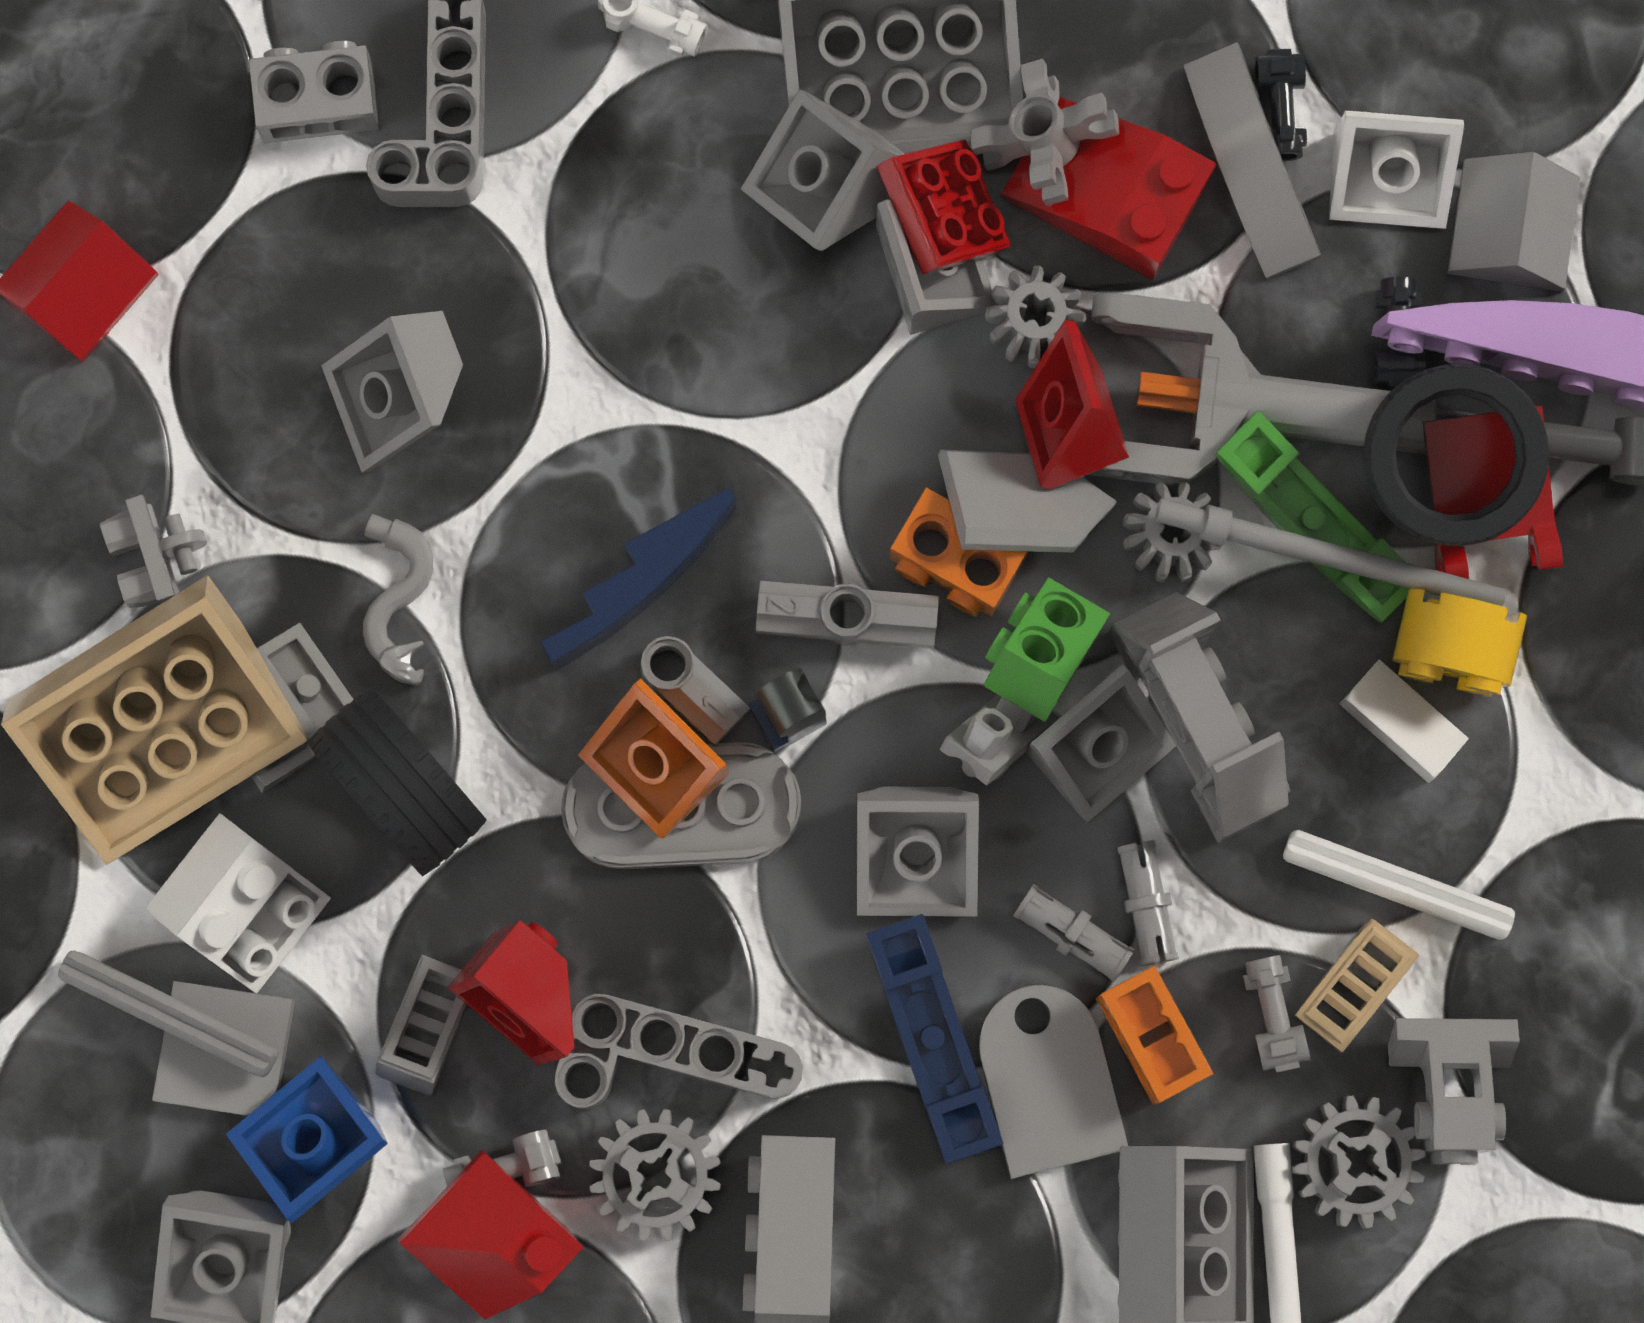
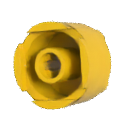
M1408 590L1392 659L1400 663L1399 676L1427 683H1433L1434 680L1441 681L1443 675L1458 678L1457 690L1491 697L1492 694L1501 695L1502 687H1511L1527 615L1520 612L1509 616V620H1506L1509 608L1442 592L1439 600L1428 598L1427 602H1423L1425 590Z

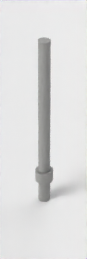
M1162 498L1159 500L1156 508L1155 522L1199 533V539L1224 545L1227 540L1406 588L1425 590V593L1440 596L1442 592L1503 606L1505 602V588L1234 518L1233 512L1228 509L1207 505L1204 510Z

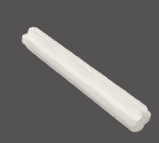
M1301 830L1293 831L1287 840L1283 853V858L1286 862L1498 940L1507 938L1512 929L1515 911L1507 906Z

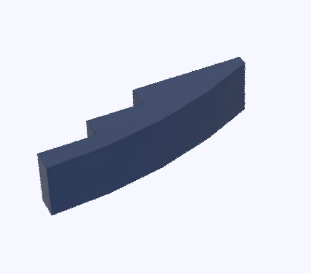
M730 488L719 492L624 543L627 556L633 566L583 592L585 602L592 615L541 641L544 651L555 671H558L605 642L656 602L701 556L736 510L735 497Z

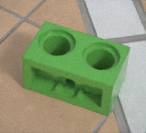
M1048 577L1036 597L1027 592L1022 596L1008 620V624L1016 628L1014 632L1003 627L985 656V659L994 663V666L983 686L1046 722L1092 647L1110 613Z

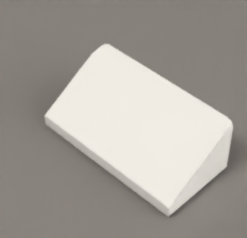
M1378 660L1339 703L1428 783L1439 775L1469 739L1381 660Z

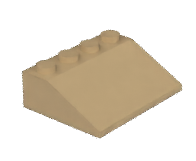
M208 575L8 699L1 722L2 727L106 865L308 741L306 732L244 625Z

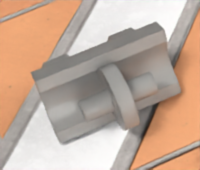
M139 495L125 500L128 507L127 511L118 513L100 523L106 546L112 556L141 548L146 566L117 575L123 600L129 608L151 606L157 603L162 604L178 594L180 591L170 558L176 559L181 575L193 573L198 569L192 552L207 544L203 530L185 531L180 514L169 515L163 519L168 537L163 538L153 506L146 504L145 497Z
M997 694L945 738L940 751L947 756L961 759L963 772L969 777L978 778L987 786L992 781L1000 778L1009 769V766L1028 750L1031 742L1040 736L1049 725Z

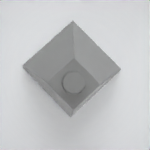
M799 89L741 190L812 247L823 251L876 218L877 204L890 199L876 166L889 158L904 155L905 153L876 131L810 93Z
M443 311L390 316L321 365L361 473L371 472L441 425L463 367Z

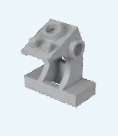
M1395 1019L1388 1042L1389 1066L1420 1067L1423 1071L1426 1102H1416L1414 1130L1416 1139H1422L1419 1149L1425 1150V1153H1430V1165L1478 1164V1153L1494 1151L1495 1140H1504L1506 1112L1503 1103H1495L1492 1068H1510L1520 1042L1518 1020ZM1443 1068L1470 1069L1473 1077L1475 1097H1445Z

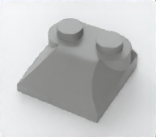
M898 786L879 787L874 790L857 793V916H917L919 914L924 916H977L978 794L954 787Z
M201 1190L168 1195L162 1206L151 1317L182 1323H275L284 1253L291 1236L290 1222L278 1206L267 1201Z

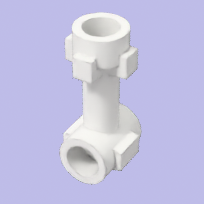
M598 0V8L604 12L606 28L619 33V31H626L633 26H637L670 40L668 52L682 57L683 53L695 57L707 31L708 24L698 21L699 15L686 9L678 19L642 4L638 0Z

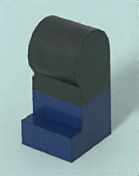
M801 668L791 670L763 686L755 694L758 699L748 704L750 711L775 753L827 724L826 710L811 688Z

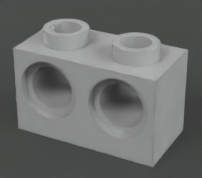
M334 41L324 44L321 47V51L299 53L294 48H275L264 52L261 58L249 59L255 123L263 142L272 143L380 130L373 63L366 45L357 46L352 41ZM352 76L358 80L356 87L349 94L338 96L329 92L331 83L338 77ZM289 82L299 86L297 95L288 102L281 103L271 99L272 92L280 84Z

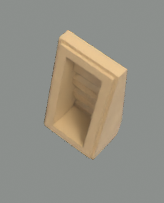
M1371 918L1365 921L1293 1016L1340 1053H1343L1419 957V954ZM1368 942L1395 962L1389 970L1363 951ZM1353 961L1380 981L1374 990L1347 970ZM1337 981L1365 1001L1359 1010L1332 990ZM1322 1000L1350 1020L1344 1030L1316 1009Z

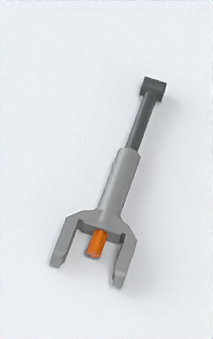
M1098 293L1093 296L1091 320L1097 324L1105 325L1114 333L1206 345L1200 355L1198 379L1141 372L1137 391L1136 406L1194 413L1190 447L1195 448V450L1124 441L1129 458L1087 475L1153 484L1164 482L1166 485L1179 487L1181 482L1190 484L1218 462L1219 459L1215 452L1256 411H1259L1284 437L1364 446L1365 435L1371 418L1379 404L1390 391L1261 375L1241 351L1237 337L1210 304L1123 293ZM1433 400L1418 408L1402 427L1396 451L1426 454L1423 421L1473 415L1475 413L1444 409L1437 410V403ZM1643 417L1615 419L1614 431L1544 422L1549 443V458L1609 465L1610 480L1622 484L1644 486Z

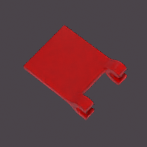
M1538 405L1536 408L1544 423L1542 406ZM1495 411L1423 421L1432 510L1447 515L1473 513L1492 503L1509 483L1515 463L1513 436L1502 416ZM1549 466L1543 489L1531 510L1510 530L1491 539L1497 540L1528 535L1530 566H1537L1539 570L1563 567L1562 547L1554 518ZM1435 544L1436 571L1469 579L1468 561L1464 546Z

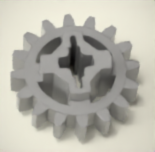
M1354 1095L1343 1097V1112L1340 1113L1329 1102L1321 1105L1320 1110L1324 1121L1320 1124L1318 1121L1310 1118L1305 1119L1302 1125L1311 1135L1309 1141H1293L1292 1144L1293 1149L1305 1154L1304 1163H1298L1291 1167L1292 1174L1306 1175L1308 1183L1298 1191L1300 1197H1308L1315 1194L1319 1197L1320 1200L1314 1211L1318 1216H1324L1332 1208L1337 1210V1226L1347 1227L1352 1219V1215L1357 1214L1362 1228H1372L1374 1221L1373 1213L1377 1211L1386 1221H1393L1396 1219L1395 1210L1392 1206L1393 1202L1397 1201L1404 1205H1412L1415 1201L1405 1189L1407 1184L1424 1182L1425 1176L1412 1170V1161L1426 1157L1425 1150L1410 1149L1407 1141L1415 1136L1414 1127L1401 1130L1398 1128L1396 1123L1402 1111L1397 1107L1386 1112L1384 1116L1379 1114L1380 1103L1379 1098L1370 1097L1365 1103L1363 1110L1358 1109ZM1347 1121H1363L1371 1124L1360 1137L1349 1138L1341 1131L1338 1132L1335 1127ZM1390 1142H1392L1397 1156L1396 1174L1387 1165L1385 1149ZM1365 1148L1368 1154L1364 1162L1371 1168L1370 1172L1374 1175L1361 1172L1351 1176L1347 1172L1351 1166V1161L1345 1156L1346 1152L1342 1149L1354 1152ZM1320 1150L1329 1157L1331 1175L1325 1183L1319 1171L1318 1157ZM1367 1186L1372 1191L1378 1192L1381 1195L1377 1199L1363 1204L1345 1201L1347 1196H1350L1356 1187Z
M643 1109L638 1111V1126L630 1128L621 1119L615 1122L617 1131L620 1134L616 1141L600 1137L598 1143L608 1154L605 1160H590L589 1167L603 1172V1180L589 1187L591 1193H606L609 1199L599 1209L602 1216L612 1214L615 1211L621 1215L617 1231L624 1233L634 1223L639 1225L640 1241H648L652 1228H660L665 1241L673 1240V1225L678 1222L690 1232L696 1228L694 1220L690 1215L695 1209L708 1214L712 1211L713 1208L703 1199L705 1191L720 1190L721 1184L708 1178V1170L719 1166L721 1162L718 1157L705 1158L702 1150L711 1142L708 1134L700 1136L695 1140L689 1136L694 1124L692 1119L688 1117L677 1128L671 1125V1111L663 1109L658 1123H651L650 1117ZM645 1135H667L658 1149L639 1152L629 1146L632 1141ZM686 1148L691 1153L696 1166L697 1177L695 1187L682 1180L678 1161ZM669 1150H672L667 1160L669 1164L665 1170L667 1176L672 1179L670 1185L666 1189L656 1185L651 1192H647L643 1199L639 1201V1197L644 1191L643 1185L646 1181V1177L639 1172L641 1166L645 1162L655 1165L659 1162L660 1158H665ZM616 1163L629 1172L632 1190L625 1202L621 1199L615 1184ZM671 1198L682 1205L679 1210L666 1216H644V1213L653 1201Z

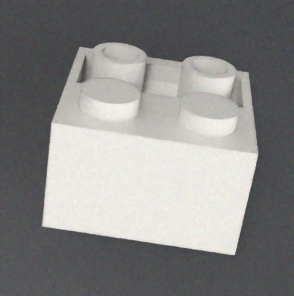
M219 813L149 902L145 910L174 935L257 994L331 897Z

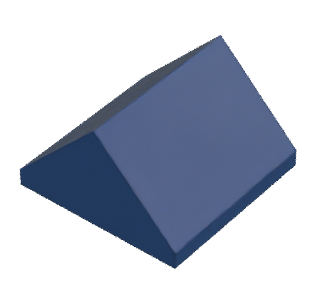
M321 1056L226 1133V1136L267 1193L291 1223L388 1144L377 1120Z

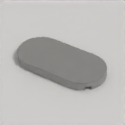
M746 742L717 743L716 746L707 744L727 764L729 775L665 838L661 839L586 763L577 769L565 787L561 807L562 820L565 830L576 849L590 861L611 869L752 863L773 855L791 838L798 824L801 811L799 785L787 764L761 745Z

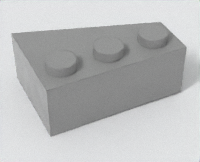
M762 1135L761 1156H749L748 1193H759V1215L747 1214L745 1251L757 1252L756 1274L744 1273L743 1311H755V1323H829L835 1138Z

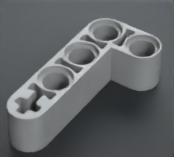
M428 0L426 140L384 141L373 148L368 155L366 164L374 191L380 200L388 205L396 207H460L470 204L481 193L484 177L486 11L483 0H465L461 3L460 21L462 28L454 26L449 8L453 7L454 0ZM462 51L471 55V60L462 69L449 70L442 66V61L451 52ZM461 107L470 111V117L461 126L449 127L441 123L442 116L451 108ZM392 164H406L411 168L410 174L401 183L389 184L381 180L384 170ZM450 164H464L470 169L465 180L460 183L448 184L440 180L441 172Z
M593 994L582 999L572 1013L575 1048L567 1057L559 1059L555 1073V1086L558 1095L564 1102L577 1109L589 1110L600 1106L607 1100L613 1087L620 1058L772 1099L787 1097L798 1088L802 1080L803 1065L797 1052L782 1042L607 994ZM598 1006H607L613 1009L617 1017V1026L614 1032L604 1039H593L586 1034L584 1029V1019L587 1013L592 1008ZM665 1022L672 1026L676 1034L673 1048L668 1053L660 1056L646 1052L642 1045V1035L645 1029L650 1024ZM713 1038H723L729 1041L735 1051L732 1064L726 1070L720 1072L706 1069L700 1060V1051L703 1045ZM748 1044L757 1047L752 1055V1059L760 1062L771 1063L774 1054L785 1056V1067L793 1070L791 1079H780L777 1088L769 1087L766 1085V1074L749 1068L748 1081L735 1079L744 1064V1045ZM583 1064L594 1066L601 1078L597 1092L585 1099L574 1097L567 1085L570 1072L575 1067Z

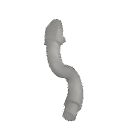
M372 514L367 523L364 536L385 543L386 548L401 552L410 561V570L404 580L378 595L368 607L363 620V638L368 651L380 663V667L384 672L398 682L418 686L422 682L424 669L415 671L411 666L413 654L422 648L424 643L421 640L395 645L388 638L387 624L393 613L409 605L428 587L433 573V554L428 540L414 526L399 519L391 521Z

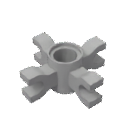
M1043 59L1021 65L1022 82L1026 98L1020 101L1013 109L1009 124L981 126L971 129L970 135L971 149L975 155L983 153L984 166L988 171L1003 167L1015 158L1029 155L1031 158L1029 168L1030 185L1034 190L1042 188V201L1048 206L1069 200L1063 166L1069 163L1076 155L1080 140L1105 139L1119 135L1118 115L1115 110L1107 111L1106 97L1103 93L1088 96L1074 106L1060 109L1058 106L1060 94L1059 81L1055 75L1047 76V64Z

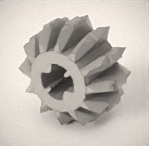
M1039 265L1033 267L1030 282H1026L1023 275L1017 270L1010 272L1008 280L1011 289L996 285L992 290L991 297L998 305L987 308L985 312V321L999 325L990 333L989 339L991 343L995 345L1010 340L1005 358L1011 362L1018 357L1021 350L1029 352L1027 363L1030 368L1036 367L1040 359V352L1046 351L1064 320L1075 321L1078 327L1084 326L1086 321V313L1072 309L1081 300L1082 295L1080 291L1074 289L1061 293L1060 291L1063 288L1066 276L1060 272L1053 276L1050 284L1042 282L1044 272L1043 268ZM1031 307L1036 314L1046 312L1044 326L1039 327L1035 320L1024 322L1026 309Z
M1164 482L1156 483L1154 487L1155 501L1147 495L1139 493L1135 497L1133 504L1140 514H1126L1123 519L1122 525L1137 532L1124 539V550L1135 551L1143 549L1144 552L1137 559L1135 568L1142 571L1152 561L1158 563L1159 566L1155 575L1156 580L1159 582L1166 580L1170 572V566L1175 567L1181 582L1189 581L1192 576L1190 562L1197 568L1206 571L1211 566L1212 560L1205 550H1219L1222 546L1200 540L1199 533L1185 529L1180 537L1183 543L1178 544L1177 537L1173 539L1172 543H1168L1161 537L1165 526L1154 521L1156 508L1161 498L1200 509H1205L1211 500L1207 493L1199 495L1194 503L1187 500L1190 491V484L1187 482L1179 484L1175 497L1170 496L1168 487Z

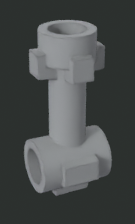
M1280 955L1246 962L1247 975H1243L1246 990L1257 989L1267 1033L1255 1035L1263 1071L1275 1068L1277 1073L1300 1068L1299 1063L1310 1061L1311 1058L1303 1025L1290 1026L1281 987L1282 983L1291 981L1288 966L1283 967Z
M539 1130L514 1138L512 1143L515 1152L493 1159L513 1178L522 1176L526 1188L544 1184L560 1177L557 1165L562 1164L556 1142L555 1140H549L547 1130ZM468 1155L454 1159V1165L443 1168L447 1186L471 1162Z

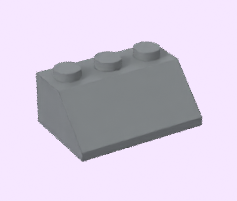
M1120 1146V1169L1118 1173L1120 1186L1118 1233L1119 1323H1254V1149L1189 1146Z

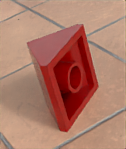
M68 200L0 278V296L83 363L159 274L101 219Z
M1064 320L1015 399L1040 488L1045 489L1056 488L1129 458L1102 369L1076 322Z

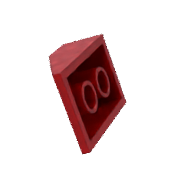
M1059 96L1058 106L1060 109L1077 104ZM1118 118L1119 135L1105 139L1080 140L1076 155L1069 163L1063 166L1069 200L1046 206L1042 201V188L1034 190L1030 185V156L1026 155L1021 158L1001 192V198L1152 281L1209 184L1216 163L1164 134Z

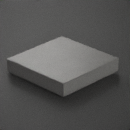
M173 981L172 997L276 1047L278 1056L272 1070L266 1077L255 1076L164 1031L152 1101L248 1116L280 1090L295 1000Z

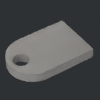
M1047 985L1023 987L999 1000L983 1022L979 1036V1057L995 1121L1004 1143L1002 1149L1010 1179L1120 1152V1146H1128L1099 1030L1088 1008L1071 993ZM1025 1000H1037L1044 1004L1048 1010L1049 1023L1041 1033L1027 1034L1020 1030L1015 1022V1010Z

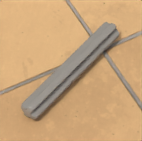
M75 950L68 952L59 968L58 977L60 980L255 1076L266 1077L276 1062L278 1056L276 1047L82 952Z

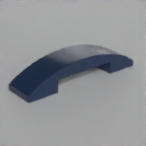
M919 914L865 933L896 1028L945 1164L947 1165L1003 1145L1004 1143L984 1086L981 1085L942 973L943 969L924 915Z

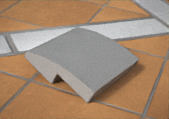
M301 623L257 648L306 732L308 740L320 727L322 728L326 724L327 720L333 715L336 716L341 708L354 700ZM305 742L256 772L251 778L259 790L264 793L310 763L317 756Z

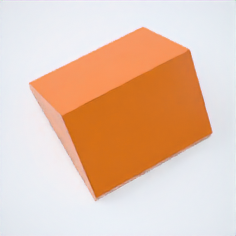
M642 679L633 684L578 754L661 839L665 838L729 775L727 764Z

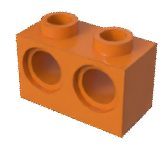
M926 487L891 546L889 559L898 563L894 569L895 572L909 582L925 588L929 581L949 593L946 598L947 602L958 610L973 617H977L979 612L982 611L992 617L1024 563L1029 551L961 549L950 501ZM924 530H935L944 536L947 548L939 555L926 556L920 553L914 545L913 540L916 535ZM976 559H985L995 565L999 577L990 585H976L967 577L965 572L966 566Z
M1155 965L1095 998L1153 1105L1163 1102L1214 1074Z

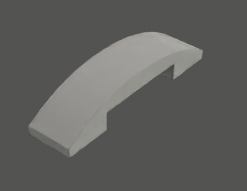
M1238 42L1185 64L1184 69L1214 154L1266 279L1268 280L1321 258L1320 250L1302 204L1297 199Z

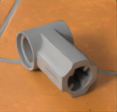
M671 636L656 638L647 645L642 653L640 670L643 681L654 692L660 694L713 746H716L750 710V707L693 654L687 643L679 638ZM667 650L680 655L685 666L682 675L672 681H663L655 677L651 671L650 662L656 654Z

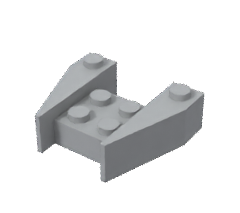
M1175 592L1113 623L1108 634L1125 667L1129 670L1137 684L1143 682L1196 782V785L1191 789V793L1217 843H1220L1280 813L1289 805L1288 793H1290V787L1286 776L1284 739L1281 733L1277 732L1253 745L1251 744L1248 737L1254 735L1255 731L1247 712L1238 701L1230 704L1220 682L1226 680V675L1215 652L1211 647L1202 650L1221 620L1217 612Z

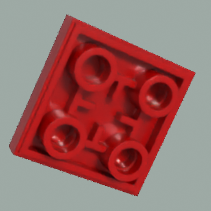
M966 139L892 157L876 166L923 275L992 256L1011 247L1004 230L1003 216L992 202L981 176L979 160L971 152Z

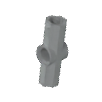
M760 581L756 634L832 640L834 643L844 646L870 643L934 649L939 596L865 590L860 586L850 583L829 587ZM845 601L856 603L861 607L864 619L854 628L845 629L839 627L830 617L831 610L835 605Z

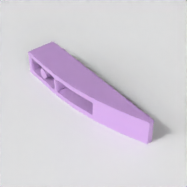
M1507 300L1448 303L1390 311L1373 325L1371 336L1387 339V345L1397 351L1421 353L1424 348L1444 353L1445 361L1451 364L1480 366V363L1502 368L1501 374L1510 379L1535 381L1537 377L1557 381L1558 389L1570 394L1592 395L1594 391L1615 396L1614 402L1620 406L1644 409V315L1573 303Z

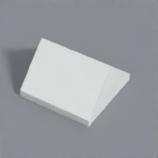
M1345 110L1333 138L1329 220L1446 229L1464 131V120Z

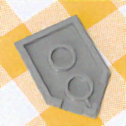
M940 450L938 454L961 549L1073 553L1086 539L1090 531L1101 520H1104L1117 504L1115 499L1084 477L1053 489L1040 488L1030 453Z

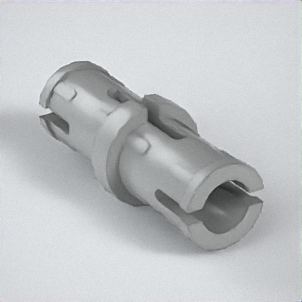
M1155 840L1143 841L1140 845L1133 843L1117 848L1118 854L1121 857L1129 900L1124 902L1126 914H1132L1141 956V966L1179 959L1174 945L1167 907L1172 905L1170 892L1164 893L1155 851Z
M1035 884L1032 885L1013 915L1016 919H1020L1057 943V951L1065 956L1068 952L1072 953L1109 977L1113 982H1115L1135 951L1132 947H1128L1089 921L1092 917L1090 914L1083 910L1079 914L1039 889Z

